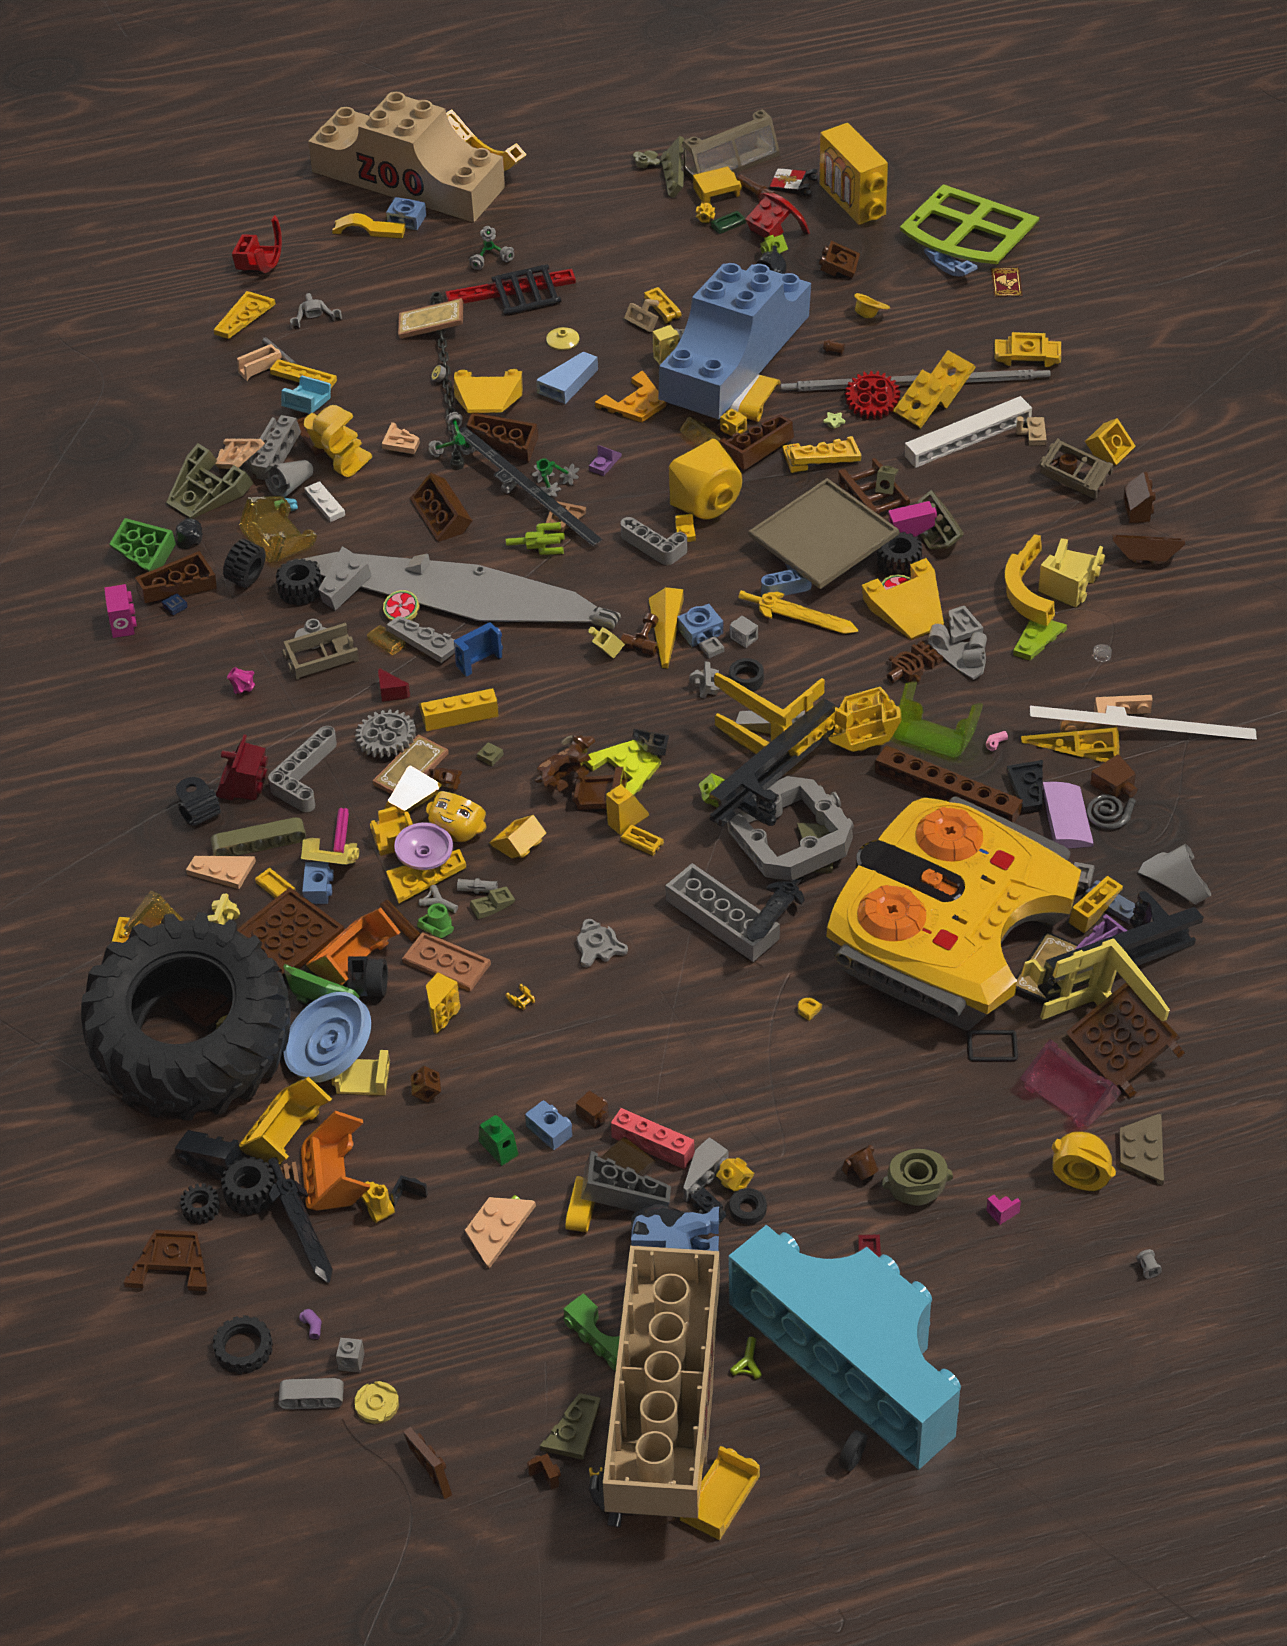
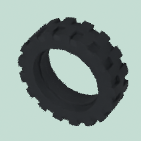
M243 1315L241 1318L236 1316L231 1321H225L224 1325L217 1329V1335L213 1337V1348L217 1362L219 1361L223 1369L227 1368L228 1372L233 1373L234 1371L237 1374H243V1372L251 1373L254 1369L263 1367L262 1364L264 1362H268L269 1354L271 1355L273 1351V1342L270 1330L263 1321L260 1322L256 1317L249 1318L248 1315ZM238 1333H253L261 1339L259 1348L254 1353L245 1357L232 1356L225 1350L228 1340Z

